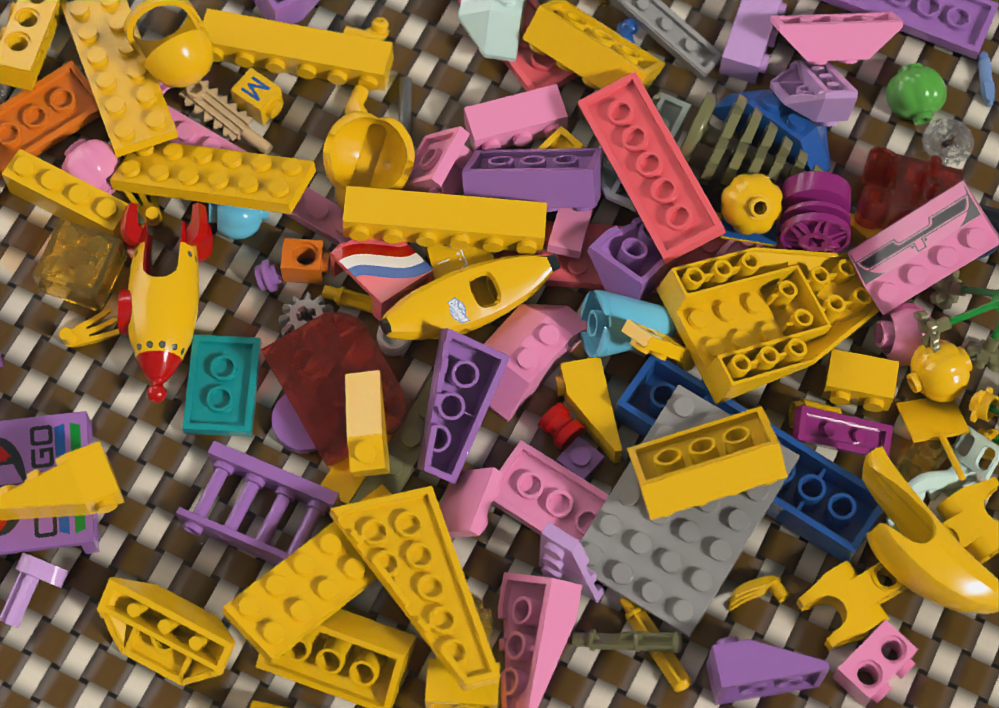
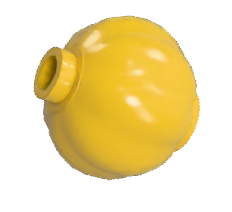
M740 174L722 192V217L726 223L730 224L736 232L742 235L766 233L782 216V191L764 174Z
M940 339L941 349L935 353L930 346L926 348L924 344L919 345L911 358V373L906 376L911 390L914 393L921 392L924 396L936 402H950L959 398L968 386L969 372L972 371V362L965 349Z

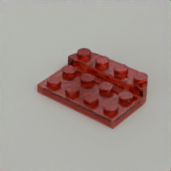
M329 311L261 349L328 468L349 457L345 374L380 370L386 434L390 436L394 434L407 417L406 395L369 330L358 317L348 313Z

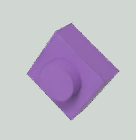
M578 435L556 459V462L584 480H587L604 462L605 456Z

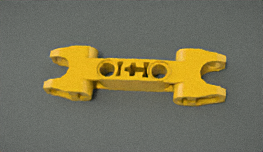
M996 477L965 486L936 507L945 520L942 523L944 527L981 564L999 554V521L994 520L988 515L984 507L985 500L999 486V481ZM845 561L826 572L813 587L798 598L796 604L801 611L825 604L834 607L840 613L842 626L835 630L824 643L827 649L832 651L847 644L863 640L872 634L885 620L889 621L890 618L881 607V604L903 592L907 587L899 582L881 562L859 575L851 563ZM877 576H888L893 586L886 587L881 585Z

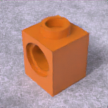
M284 238L280 265L283 282L323 285L324 273L330 272V253H325L324 240ZM306 258L314 260L312 263L308 265H303L299 263L301 260Z

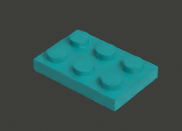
M193 334L182 426L184 434L252 437L262 345L261 338Z

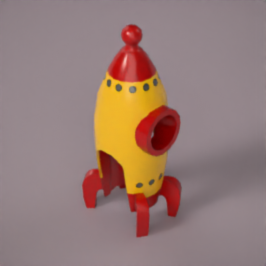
M130 202L125 207L122 215L120 233L122 239L127 243V254L132 259L128 289H121L118 296V329L121 336L129 338L135 358L143 374L152 384L146 394L147 398L153 403H160L165 400L167 390L163 384L170 379L182 363L194 334L199 303L198 263L205 261L212 254L213 235L211 224H208L206 206L199 202L193 204L190 225L182 221L177 269L172 274L164 277L152 276L153 238L152 235L148 234V223L145 222L143 225L138 223L137 204Z

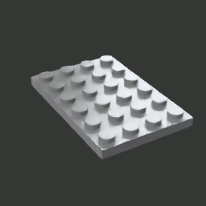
M678 384L642 443L731 415ZM780 444L787 475L789 476L800 455ZM630 461L580 541L589 559L587 567L596 573L598 582L690 638L787 478L777 480L770 485H761L742 491L738 495L713 500L703 506H694L678 511L668 517L650 520Z

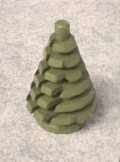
M707 92L680 148L684 158L689 163L697 145L705 144L712 147L697 180L701 187L708 186L723 154L730 155L716 189L724 190L731 184L742 161L748 163L743 174L759 173L761 169L766 172L765 175L775 184L777 178L784 180V183L789 177L798 173L808 172L804 170L808 154L800 149L793 163L787 162L786 158L793 145V141L787 136L783 137L774 155L767 153L778 130V127L771 120L762 133L756 147L750 145L763 115L756 106L749 115L738 139L733 137L732 135L748 100L740 93L720 130L709 123L717 104V97L713 93ZM816 163L811 171H823Z

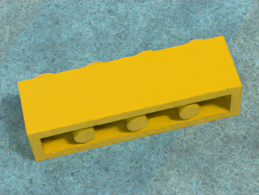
M22 149L18 150L2 172L10 193L117 248H120L124 242L121 237L120 227L122 215L128 203Z

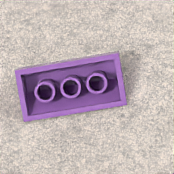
M602 148L476 150L462 170L464 196L547 203V212L557 211L560 208H572L577 212L588 211L596 207L601 197L604 151Z

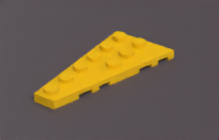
M424 487L331 508L329 514L462 690L466 691L498 683L501 676L433 487Z

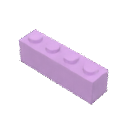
M741 0L722 56L720 74L754 84L759 72L765 74L770 55L765 53L768 46L774 48L779 32L774 28L770 19L774 15L784 16L788 4L783 3V0Z

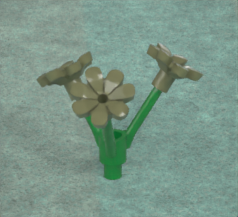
M959 270L933 284L931 287L937 289V291L931 294L930 300L933 304L940 303L942 310L951 309L952 304L958 302L959 296L967 294L992 297V301L951 318L945 316L937 320L928 317L926 310L914 312L919 330L922 334H925L922 337L924 346L926 348L930 346L935 353L941 349L939 342L940 333L951 329V325L992 309H996L999 313V289L970 287L966 283H962L961 279H958ZM999 321L993 333L989 334L986 340L982 339L979 343L969 341L965 346V351L969 357L976 358L973 365L978 369H983L985 364H987L991 371H999V349L997 348L999 345Z

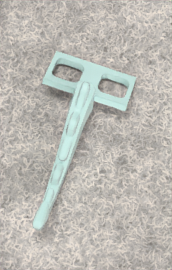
M968 426L970 435L975 438L969 453L964 457L958 452L966 435L958 436L952 447L964 472L965 480L960 481L953 466H951L948 470L921 473L911 479L908 484L922 501L925 498L926 491L928 498L933 501L943 491L949 497L957 492L960 487L978 483L977 474L989 480L999 463V445ZM990 447L995 451V457L988 469L984 471L979 467L978 463L985 450ZM887 517L886 521L888 526L892 527L893 529L899 532V529L890 520V518Z

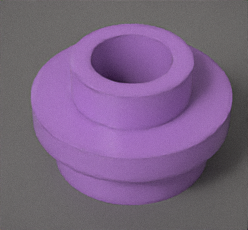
M269 259L262 260L260 265L255 266V276L259 288L262 291H277L278 283L282 282L278 265L272 264Z

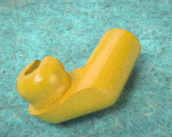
M360 85L354 87L345 106V115L354 111L367 112L363 105L369 91L365 87Z

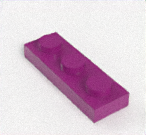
M802 405L797 406L795 409L792 437L805 444L860 456H866L867 452L872 448L882 445L889 457L893 426Z

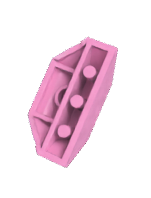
M894 12L774 15L770 19V22L809 63L814 65H824L827 61L836 60L841 63L854 64L858 60L870 59L903 28V21Z
M520 304L484 343V345L511 356L488 408L508 423L556 370L560 363L582 341L581 332H587V321H581V316L569 306Z

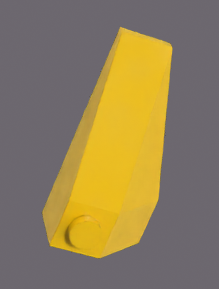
M100 441L56 458L57 466L46 472L35 469L26 474L27 479L19 486L5 485L0 488V521L92 515L95 513L105 514L116 509L118 504L124 502L112 466Z

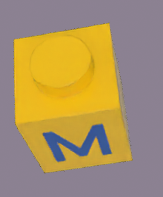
M252 68L230 90L233 104L237 103L239 110L247 111L249 117H253L255 121L263 126L270 118L277 117L283 108L281 88Z

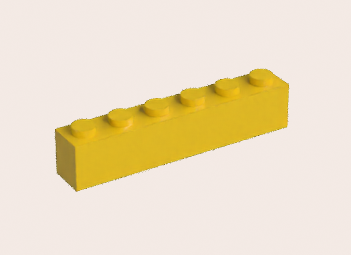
M208 8L206 10L203 22L212 42L213 62L225 61L236 63L244 68L257 67L267 69L276 74L284 72L298 75L304 79H322L335 85H360L368 91L386 90L394 60L392 42Z
M347 186L343 213V237H350L356 241H366L368 239L383 240L390 244L410 242L424 247L446 245L459 250L481 248L488 252L505 250L517 251L522 255L542 254L545 240L547 203Z

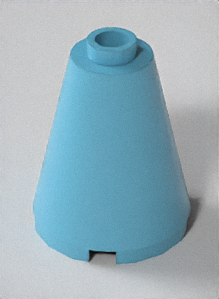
M600 289L589 291L583 302L581 321H587V332H581V339L584 350L590 357L601 358L636 349L629 344L632 338L621 331L628 319L670 337L677 333V329L665 306Z

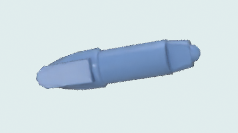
M982 51L978 54L980 93L986 106L991 107L995 99V84L993 82L988 53Z

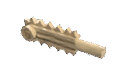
M208 80L184 87L185 89L179 93V96L185 99V106L194 107V114L204 113V122L213 120L214 129L223 128V137L229 136L231 141L235 139L239 141L242 137L262 154L268 155L271 152L273 145L251 129L253 117L247 116V111L238 112L237 103L227 104L228 96L219 97L218 88L208 89Z

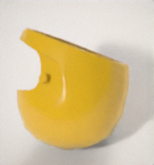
M146 0L136 6L126 17L123 28L130 45L141 55V64L146 67L155 79L167 87H187L200 82L210 71L214 61L212 42L204 22L200 19L189 0ZM166 5L179 6L187 13V19L182 27L165 38L149 41L141 40L133 35V28L137 20L147 11L156 7Z

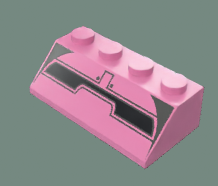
M963 180L847 253L863 285L884 315L998 246L999 235Z

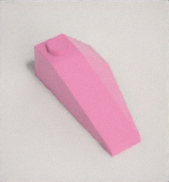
M504 572L498 602V619L503 620L504 638L499 639V651L505 653V669L500 674L502 708H538L576 622L582 585L550 577Z

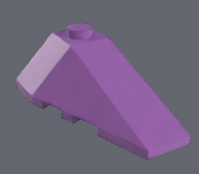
M640 217L632 219L631 224L618 228V226L606 230L587 250L605 291L642 301L655 289L682 257L680 256L665 264Z

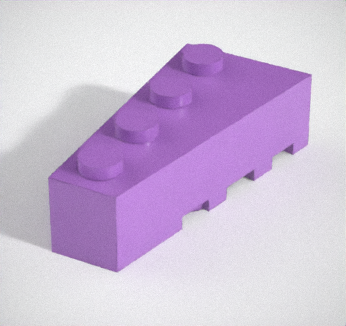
M441 328L417 465L418 469L450 483H456L511 356L449 328Z

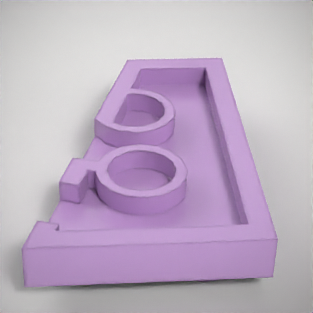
M548 522L541 533L539 566L542 568V573L550 578L582 585L581 593L598 603L605 591L601 585L595 584L597 575L587 567L589 559L580 541Z

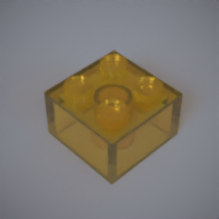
M59 219L33 273V278L40 292L101 312L127 258V253L121 238Z

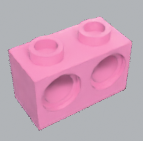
M885 620L836 670L832 678L863 707L871 700L878 704L892 689L888 682L895 675L902 679L916 664L911 659L918 649ZM881 648H892L897 653L898 660L891 661L886 659L882 654ZM861 671L869 673L874 679V684L865 685L861 683L857 673Z

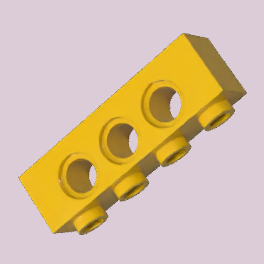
M17 0L16 3L12 2L9 9V22L7 26H2L0 30V84L33 91L63 14L61 4L67 3L68 0Z

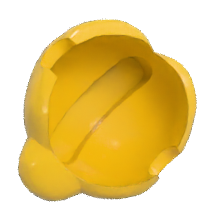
M364 111L350 112L337 120L328 132L323 148L324 169L327 178L335 187L336 202L342 211H344L347 186L402 190L411 175L415 162L414 145L402 123L392 117L378 118Z

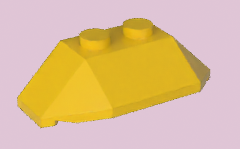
M111 577L97 608L101 618H104L108 631L121 654L181 686L223 674L236 644V641L218 616L156 584Z

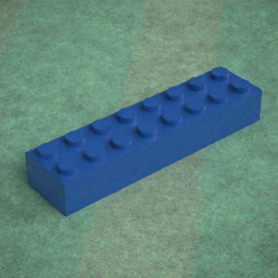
M651 354L616 403L614 417L615 420L645 438L678 384L730 415L741 413L748 409L732 399L716 405L703 381L667 359L663 361ZM771 424L779 444L800 455L765 514L839 561L851 562L866 539L865 534L871 531L882 514L883 509L873 498L863 480Z

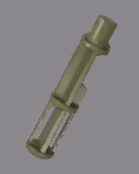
M591 629L587 633L574 632L572 635L573 647H588L590 651L602 649L635 650V652L670 651L679 653L682 648V636L677 631L674 633L636 630L635 632L622 631L621 634L596 633L595 629Z

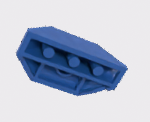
M772 90L740 93L748 100L736 126V132L741 133L749 115L756 106L763 115L751 143L755 146L757 145L762 133L771 120L778 127V130L767 153L774 155L783 137L787 136L793 141L792 148L786 158L787 162L792 164L801 149L808 154L804 170L811 171L816 163L824 172H829L831 164L826 126H821L818 122H814L787 107ZM739 93L726 96L716 104L712 114L724 122Z

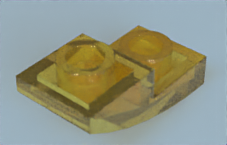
M940 439L917 442L911 445L896 468L908 483L921 473L938 471L948 458V455Z

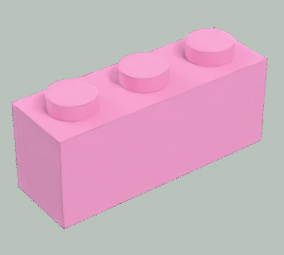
M555 84L464 107V124L467 132L470 133L469 139L474 152L476 150H501L512 146L523 147L532 141L543 138L548 139L560 126L567 130L568 114L558 86Z

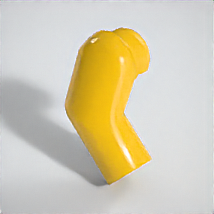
M377 17L372 21L371 27L362 30L346 26L343 34L382 41L389 34V23L385 18Z

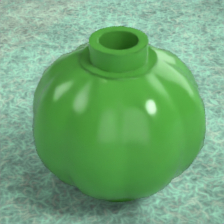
M920 63L905 65L897 71L898 74L888 83L886 89L887 103L894 114L901 119L913 120L915 125L929 123L933 120L932 115L939 111L946 101L947 90L945 82L940 74L930 67H923Z

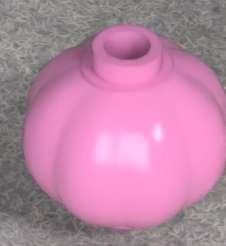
M80 139L65 151L64 155L66 158L62 163L61 170L110 195L116 191L112 189L110 178L121 164L122 159L121 157H116L112 145L97 139L89 141Z
M904 302L885 313L881 320L877 321L874 328L876 346L880 347L882 353L889 360L899 361L900 366H910L913 353L919 345L923 344L922 337L925 335L920 332L918 321L914 317V312L923 311L924 309L910 302Z

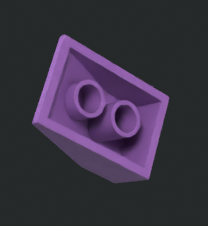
M726 637L716 642L717 645H712L706 662L715 705L816 688L821 685L830 669L827 661L750 639L738 641L737 637Z

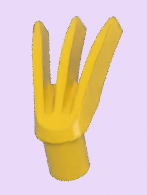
M124 191L129 200L137 204L138 212L148 225L156 226L161 222L162 215L156 196L150 195L152 202L149 203L145 194H139L143 206H141L131 192Z
M106 308L72 329L63 327L59 331V337L67 347L75 348L98 343L115 337L120 333L119 329L95 335L117 323V318L113 317L96 325L111 313V309Z
M775 575L759 577L734 589L732 596L728 599L727 608L731 611L751 599L765 595L769 591L781 603L790 596V592L780 582L781 579Z

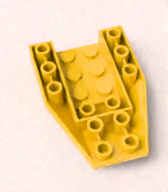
M753 247L671 268L656 289L686 348L690 350V356L716 405L814 365L880 311L863 285L849 255L843 253Z

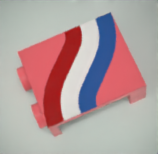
M351 239L346 243L337 245L330 252L331 274L335 277L341 272L346 271L373 298L372 315L379 322L384 314L400 299L417 288L433 281L434 269L406 242L390 244L383 240L368 239L366 241H356Z

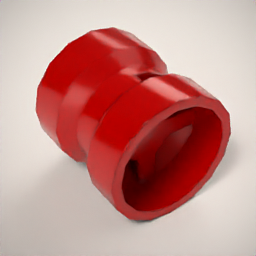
M558 403L550 408L537 425L543 433L550 434L554 438L553 443L561 451L565 450L578 435L581 436L585 431V426L578 419L571 418L569 409L563 403Z

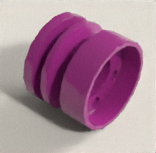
M809 171L789 177L782 184L783 212L780 220V241L788 250L836 253L843 250L850 243L851 217L849 213L851 209V187L847 180L829 172Z

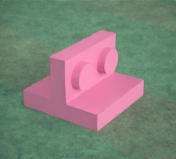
M459 126L425 135L415 153V162L411 175L402 190L458 195L463 186L462 170L474 154L464 145L470 133Z

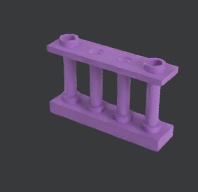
M213 441L208 455L215 470L193 512L179 507L176 514L180 524H182V529L195 536H200L203 533L277 566L308 542L320 516H324L326 513L330 514L331 508L341 506L339 493ZM234 473L243 477L246 483L223 526L207 519L206 516L226 477ZM264 486L274 490L277 497L259 533L254 539L237 532L256 492ZM297 500L307 504L308 511L286 553L268 544L289 502Z

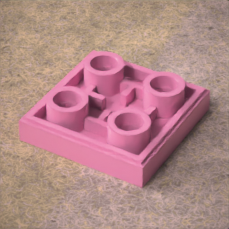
M494 467L465 470L460 472L455 484L449 482L440 509L451 538L479 536L485 530L488 524L487 515L491 504L500 492L501 471Z

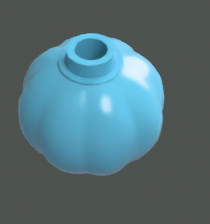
M209 203V223H217V231L231 240L251 237L258 231L262 220L269 219V211Z

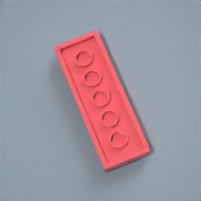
M636 71L577 101L579 108L665 264L726 233L724 226Z

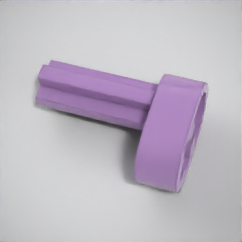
M23 552L15 568L20 572L0 614L1 622L16 628L20 625L39 580L41 579L61 588L68 574V571Z

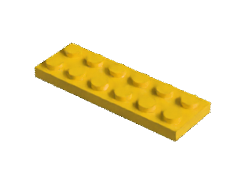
M73 0L61 4L116 157L178 138L177 129L158 80L141 64V55L132 48L124 31L125 19L131 12L127 0ZM135 24L133 28V35L142 40L137 25Z
M163 142L127 154L110 178L112 189L118 191L291 214L314 176L316 168L314 161Z
M382 484L361 501L393 494ZM332 522L223 607L222 614L271 665L378 578L338 525Z

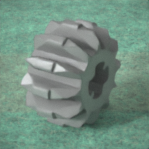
M307 292L304 300H300L294 295L292 298L293 305L283 304L282 310L284 315L279 316L278 319L279 325L283 327L281 330L283 338H290V343L294 348L303 343L306 351L310 349V343L314 342L316 346L321 348L323 345L322 338L331 339L333 336L331 328L336 326V318L332 316L334 313L332 305H324V298L321 295L312 300L311 294Z

